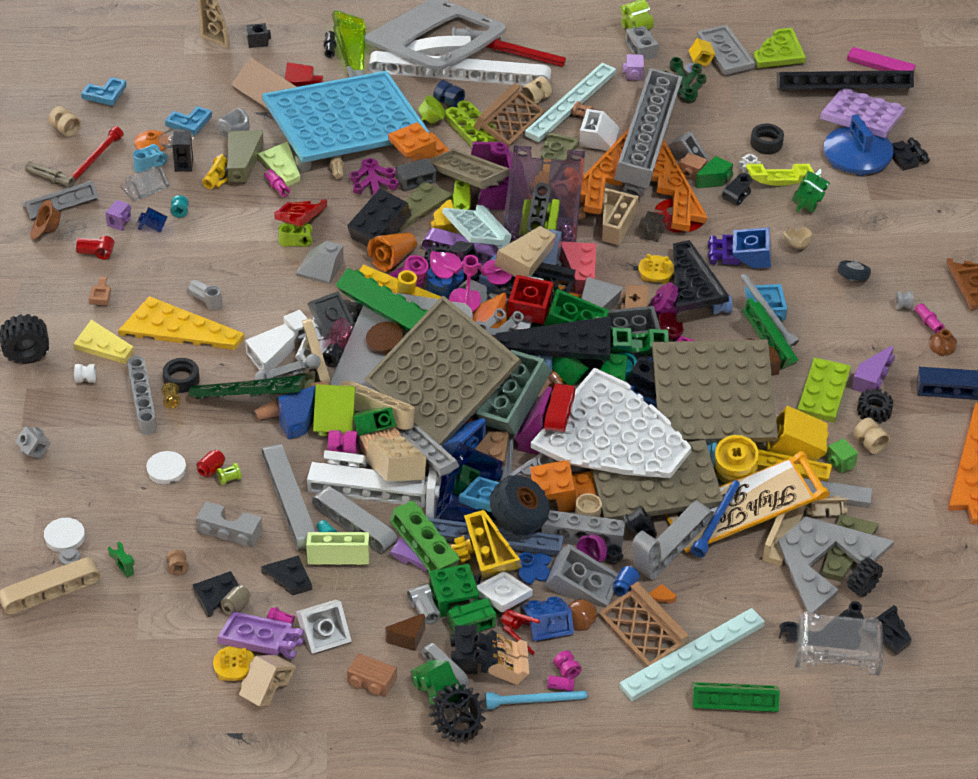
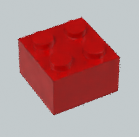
M516 275L508 301L507 317H511L515 311H520L524 316L523 320L544 324L552 298L553 282Z

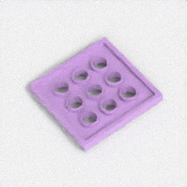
M845 88L841 89L821 112L820 119L850 127L852 115L858 114L873 135L886 138L903 116L906 107L898 103L886 102L882 98L869 97L865 93L859 94Z

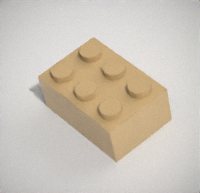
M396 436L394 439L376 437L375 440H368L367 463L386 481L424 480L426 456L407 441L405 437Z

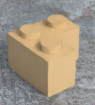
M277 655L255 656L249 665L250 670L247 677L241 683L239 695L258 706H269L277 687L288 686L296 666Z

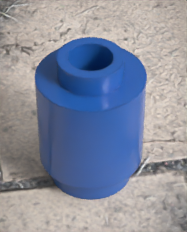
M632 566L622 567L613 583V590L617 595L622 597L631 591V586L634 583L638 582L640 574L637 569Z

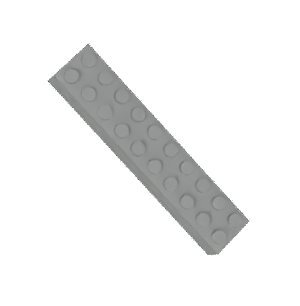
M653 68L649 69L618 162L614 180L633 184L641 188H649L679 92L682 76Z

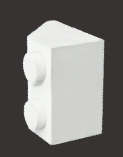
M333 600L296 611L300 629L304 630L302 635L311 654L352 642L341 601Z

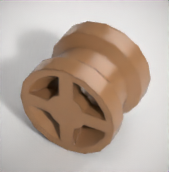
M172 550L166 555L168 571L172 575H182L189 568L186 561V553L183 550Z

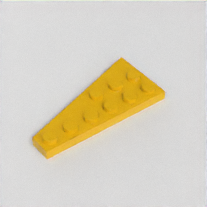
M151 296L142 303L118 330L120 336H126V334H133L136 338L149 336L159 341L175 343L188 341L193 342V345L200 346L201 343L211 344L214 348L235 350L245 339L244 333Z

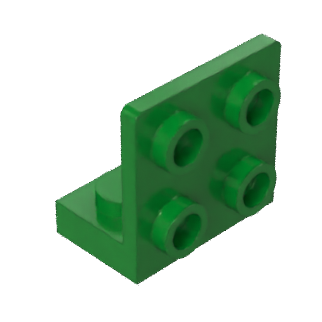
M469 564L429 571V587L433 595V601L440 612V618L447 617V608H450V603L479 597V591Z

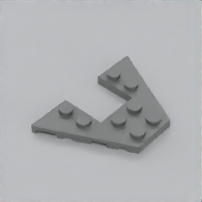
M805 517L778 540V547L781 553H783L786 566L788 565L791 578L810 619L838 594V589L811 568L816 561L836 545L859 564L861 560H865L868 557L876 562L893 547L894 541Z

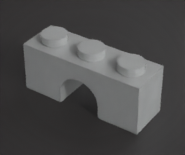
M207 501L196 517L197 532L235 542L242 546L253 548L263 531L262 517L243 512L239 519L227 521L225 518V507Z

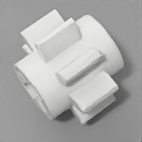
M748 154L739 161V169H742V173L749 174L746 164H761V162L758 161V157Z

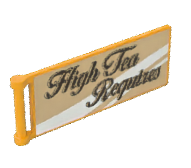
M800 451L792 458L737 479L740 485L709 539L708 544L813 501L827 499L830 496V492L822 485L807 460L806 453ZM795 464H801L817 490L814 494L810 491ZM732 482L719 487L722 498H724ZM717 506V507H710L709 509H711L712 511H714V514H715V512H716V510H717V508H718L719 506ZM683 512L664 515L671 525ZM707 526L683 549L685 553L690 552L694 541L701 539Z

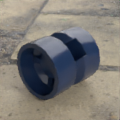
M441 80L434 89L433 97L449 107L457 108V104L460 101H464L465 90L456 85L453 86L452 83L446 80Z

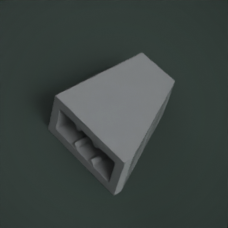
M587 277L581 299L610 310L618 303L623 287Z

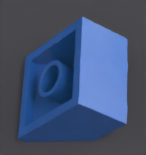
M770 227L733 230L734 257L752 268L771 267L772 243Z
M481 418L466 423L443 444L442 448L457 460L458 468H461L463 464H467V458L484 439L486 420Z

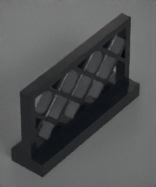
M542 262L531 277L553 282L555 290L559 289L558 284L567 286L561 290L570 294L571 288L575 283L576 270ZM512 276L510 281L515 280L516 277ZM510 281L506 283L509 288L505 290L499 289L500 285H494L492 294L500 295L506 293V297H510L513 286Z

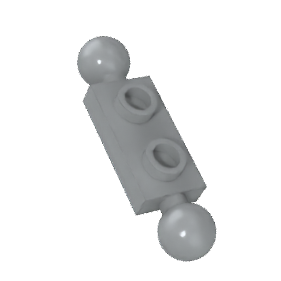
M310 354L303 361H297L269 371L259 370L255 373L254 380L286 377V375L291 373L292 376L303 373L304 369L318 368L321 360L318 355Z

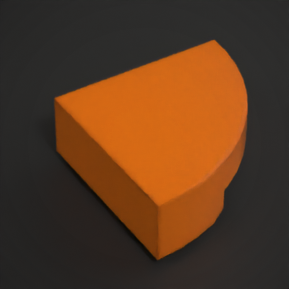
M663 584L649 593L656 602H666L667 604L676 601L677 597Z

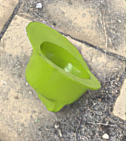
M430 95L425 97L418 108L422 116L421 121L426 120L430 124L443 120L446 116L445 109L441 103Z

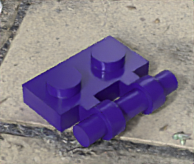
M722 234V239H717L714 235L710 236L708 241V248L710 249L708 259L711 265H715L718 259H722V264H741V261L733 256V235Z

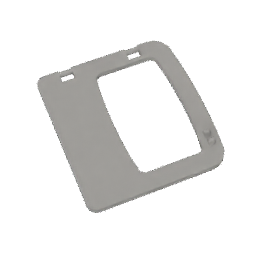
M427 0L365 35V42L423 67L440 70L463 60L505 33V24L457 4L449 3L447 0ZM456 17L488 28L487 31L452 52H447L446 55H442L440 58H432L405 47L429 30Z
M399 293L406 298L407 302L413 301L418 304L423 311L425 309L429 310L439 300ZM452 302L473 319L472 310L467 304ZM362 307L331 379V385H340L343 381H352L377 391L364 378L386 355L371 352L366 343V335L368 330L377 323L390 321L370 309Z

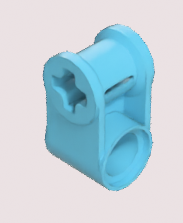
M151 144L148 147L134 151V170L138 173L147 172L164 165L168 157L164 152L160 151L156 144Z

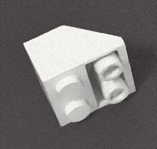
M587 109L580 129L579 146L607 151L616 142L620 127L604 111Z

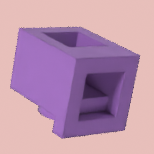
M116 200L105 212L107 226L123 231L124 224L131 218L132 207L128 203Z

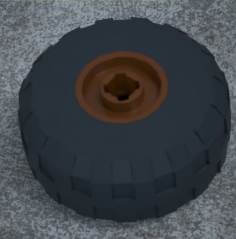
M522 475L507 476L491 491L490 508L492 515L499 525L506 531L512 532V534L530 535L543 526L548 519L550 513L549 500L539 484L528 477H523Z

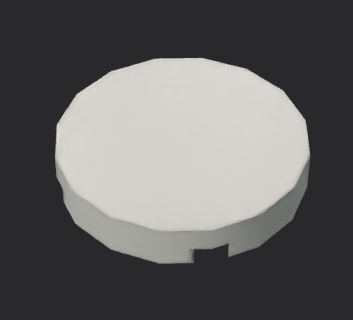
M163 451L153 455L146 465L149 478L157 484L167 485L173 481L177 482L186 473L185 459L180 454L172 451Z
M72 518L54 520L44 530L45 543L52 551L59 553L69 548L77 549L85 540L84 527L79 521Z

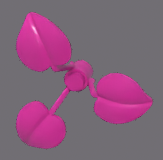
M431 251L430 254L431 269L441 279H450L454 273L458 274L463 268V272L467 275L466 290L463 288L455 289L451 292L449 301L467 304L471 308L472 313L479 307L481 302L480 293L476 290H470L471 276H474L478 269L494 285H504L513 276L494 266L495 260L487 261L482 269L481 263H478V258L474 255L466 256L461 264L460 258L452 253Z

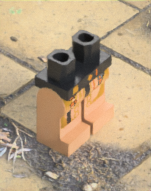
M493 630L486 635L478 632L473 637L472 645L479 647L474 652L473 662L481 665V672L486 674L489 672L491 675L518 685L529 675L526 641L520 639L518 642H514Z

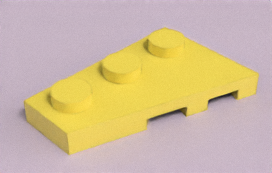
M90 320L74 342V349L123 364H126L134 352L132 345L93 320Z

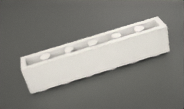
M312 462L307 478L308 493L318 494L327 486H330L346 498L400 505L414 500L417 506L425 508L428 477L425 476L424 480L386 481L372 469Z

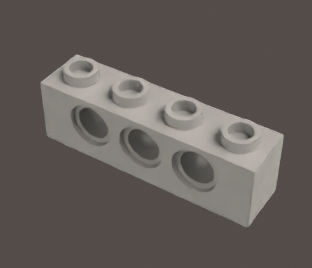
M550 510L548 519L542 526V533L564 536L563 544L576 546L581 537L594 534L603 538L607 546L615 544L622 549L625 521Z

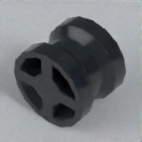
M331 343L327 346L326 351L322 353L326 366L336 367L344 352L339 345Z

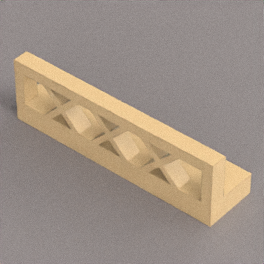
M807 505L777 516L765 543L762 561L782 567L784 556L778 547V540L802 520Z

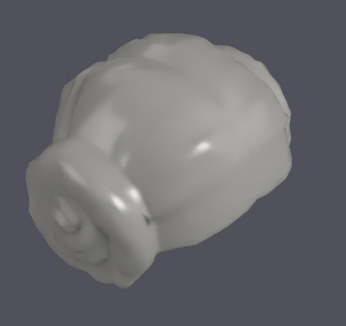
M236 108L232 112L225 114L217 123L219 134L226 138L228 137V131H246L250 128L249 117L241 108Z

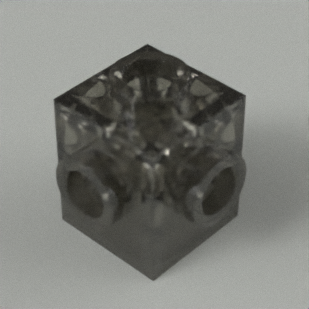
M648 211L646 216L642 217L639 227L642 228L641 238L658 242L662 233L664 234L667 223H664L665 215Z

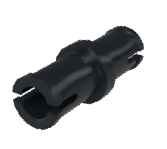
M333 31L325 33L323 46L325 48L324 54L327 58L335 56L337 42L335 40L336 34Z

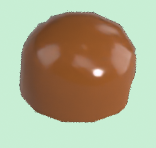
M578 599L568 605L572 611L573 629L578 631L588 630L591 624L595 623L597 609L591 602L585 599Z

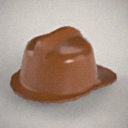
M51 200L44 201L40 206L37 218L30 232L31 239L38 238L43 232H54L58 228L61 212L53 207Z

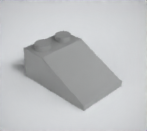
M568 544L557 554L545 586L562 596L575 600L585 599L593 605L606 608L614 592L613 583L618 573Z

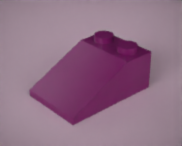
M548 387L532 405L520 427L521 431L517 432L515 442L518 443V451L536 455L541 453L531 448V442L544 428L545 417L552 396V387Z

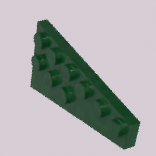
M306 375L196 385L192 386L189 392L190 397L196 396V399L207 398V396L223 397L226 395L250 394V397H257L262 394L277 395L301 392L307 380Z

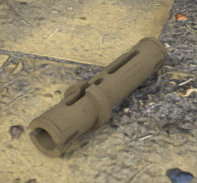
M31 161L27 162L25 166L26 172L49 179L54 184L60 183L69 188L74 185L75 178L63 174L62 171H54Z

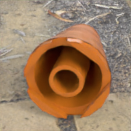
M410 232L376 236L369 241L368 255L369 257L372 256L374 261L372 264L378 270L385 272L393 269L417 247V239Z

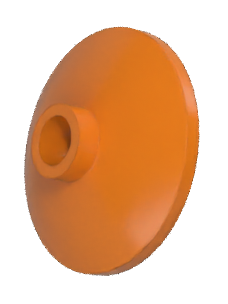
M147 130L137 135L134 143L138 150L151 144H156L160 151H163L169 145V137L159 130Z

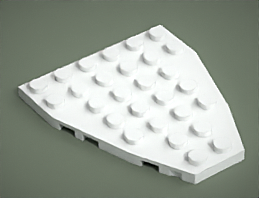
M596 368L589 373L575 390V398L565 432L550 431L543 428L531 442L532 449L558 461H569L570 465L623 475L671 478L691 453V446L682 439V435L678 431L675 432L671 427V422L652 404L648 405L644 402L643 396L635 394L627 382Z

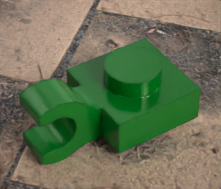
M117 542L118 549L113 550L109 546L108 554L115 559L118 568L128 578L134 575L133 565H135V562L130 554L127 555L125 553L123 544Z

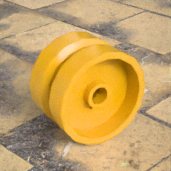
M732 435L722 439L715 451L714 471L716 476L723 483L727 484L757 472L759 451L756 444L750 438L742 435Z

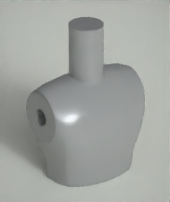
M624 183L622 192L638 196L639 198L645 194L647 188Z

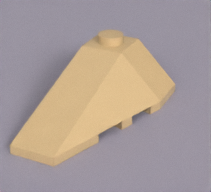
M198 0L201 37L228 48L229 37L226 20L218 0Z

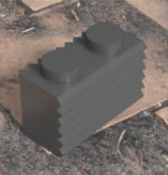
M429 158L419 159L415 162L395 167L396 179L404 191L418 187L423 181L430 184L436 182V168H434Z

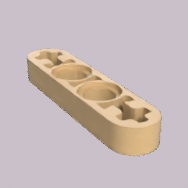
M312 319L302 320L311 354L318 355L321 360L320 366L316 368L319 381H327V385H331Z

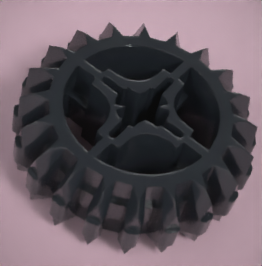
M457 683L452 684L451 687L449 685L444 686L443 690H438L436 692L437 696L431 699L434 704L428 707L433 710V713H430L428 716L434 717V721L430 725H437L438 727L435 733L442 732L441 738L446 739L449 737V742L457 740L458 743L464 740H471L472 736H477V730L483 728L480 722L486 720L481 715L486 712V709H481L480 706L484 701L477 700L479 693L472 694L473 688L466 689V684L458 686ZM450 696L461 698L456 704L447 701ZM459 722L468 725L464 730L454 728Z

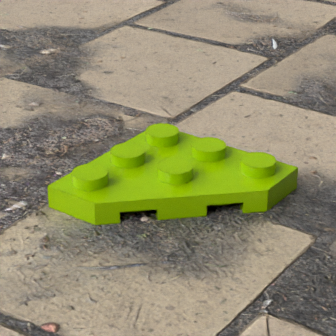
M793 28L776 29L772 37L767 38L762 43L761 48L753 53V59L757 68L806 62V56Z

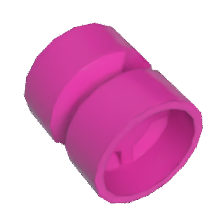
M418 255L409 256L405 261L403 271L409 270L416 274V286L419 288L423 286L429 267L428 262L425 258Z
M329 430L328 451L357 454V431L342 433L341 430Z

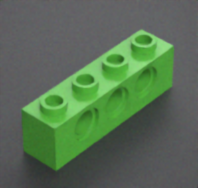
M414 500L393 509L390 522L428 571L458 565L460 559L457 553L451 549L446 539L440 535L434 524L429 521L421 507L417 506Z

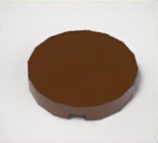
M385 321L377 323L367 332V346L373 353L377 352L380 355H386L404 337L403 331L394 322Z

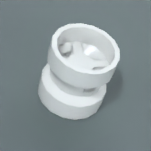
M75 364V383H82L86 380L88 383H95L96 365L89 364L86 367L82 364Z

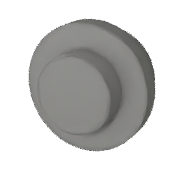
M65 549L60 553L59 560L64 566L80 560V554L76 549Z

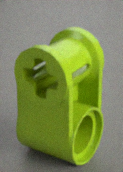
M282 223L278 227V242L284 247H308L313 242L311 236L313 228L308 223H305L303 226Z

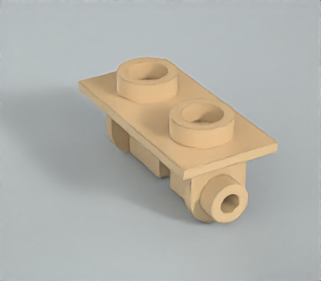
M831 496L825 500L813 501L806 504V513L811 517H825V510H828L829 517H839L840 514L847 515V507L844 506L848 498Z

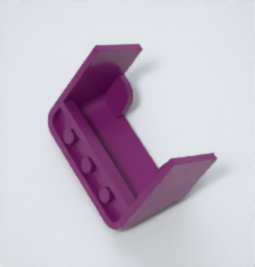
M472 142L471 155L509 168L511 174L505 180L498 182V185H490L488 188L481 189L478 205H483L489 209L523 210L524 200H530L521 161L503 142Z

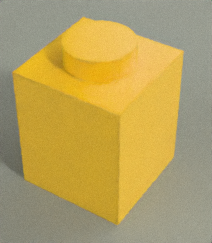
M699 38L695 40L688 50L693 63H699L705 67L710 64L716 55L711 42Z

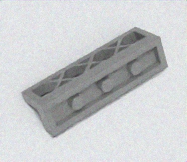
M92 180L22 202L23 208L26 207L29 218L32 219L37 217L40 206L46 200H51L53 207L60 210L98 198Z

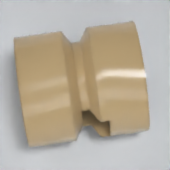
M538 77L531 83L521 87L520 92L537 104L551 96L552 88L546 78Z
M57 106L49 114L48 121L50 125L59 130L63 135L71 137L79 131L81 120L65 107Z
M865 418L857 424L853 435L871 454H877L886 448L890 442V436L882 428H878L879 425L872 418Z
M590 493L580 495L576 500L575 514L601 517V499L597 495Z

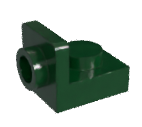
M463 464L454 478L452 493L459 496L464 489L468 488L470 483L480 476V471Z

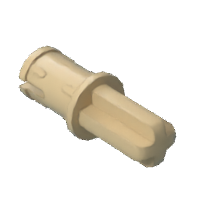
M341 155L330 157V168L332 169L333 176H335V179L342 178L344 164L341 160Z

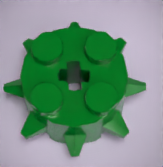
M821 169L816 173L807 171L801 180V184L791 201L797 204L796 212L804 208L813 213L818 205V201H822L825 195L823 191L827 190L830 182L820 177Z

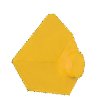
M447 200L433 213V221H430V227L457 233L458 229L442 213L443 208L454 209L452 201Z

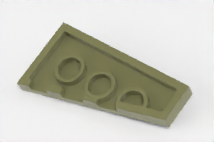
M547 132V139L544 143L536 175H539V171H543V164L551 165L550 184H552L579 146V139Z
M423 181L405 200L409 204L412 216L398 232L416 223L419 217L429 215V211L432 209L440 208L445 201L453 200V193Z
M843 514L839 515L837 522L839 526L871 535L876 533L879 528V523ZM835 545L828 551L822 577L842 582L853 566L854 560Z

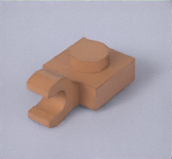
M100 276L98 286H92L89 304L108 305L111 287H108V283H106L107 277Z

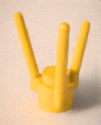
M223 154L219 156L215 164L212 165V169L202 179V184L207 189H213L214 187L218 189L228 181V177L219 181L220 177L215 172L224 157Z

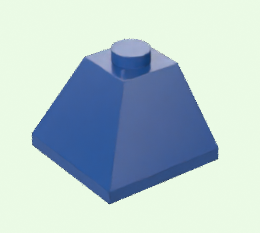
M315 386L303 389L301 392L278 397L280 425L288 440L307 434L313 424Z

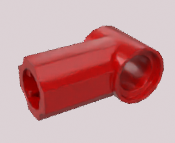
M101 236L99 239L78 238L76 252L94 254L99 259L107 260L111 257L115 242L109 236Z

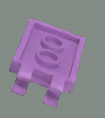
M233 612L218 635V644L246 648V650L277 656L281 652L286 658L294 659L297 651L292 650H294L295 646H301L304 642V638H299L304 633V630L292 628L291 623Z

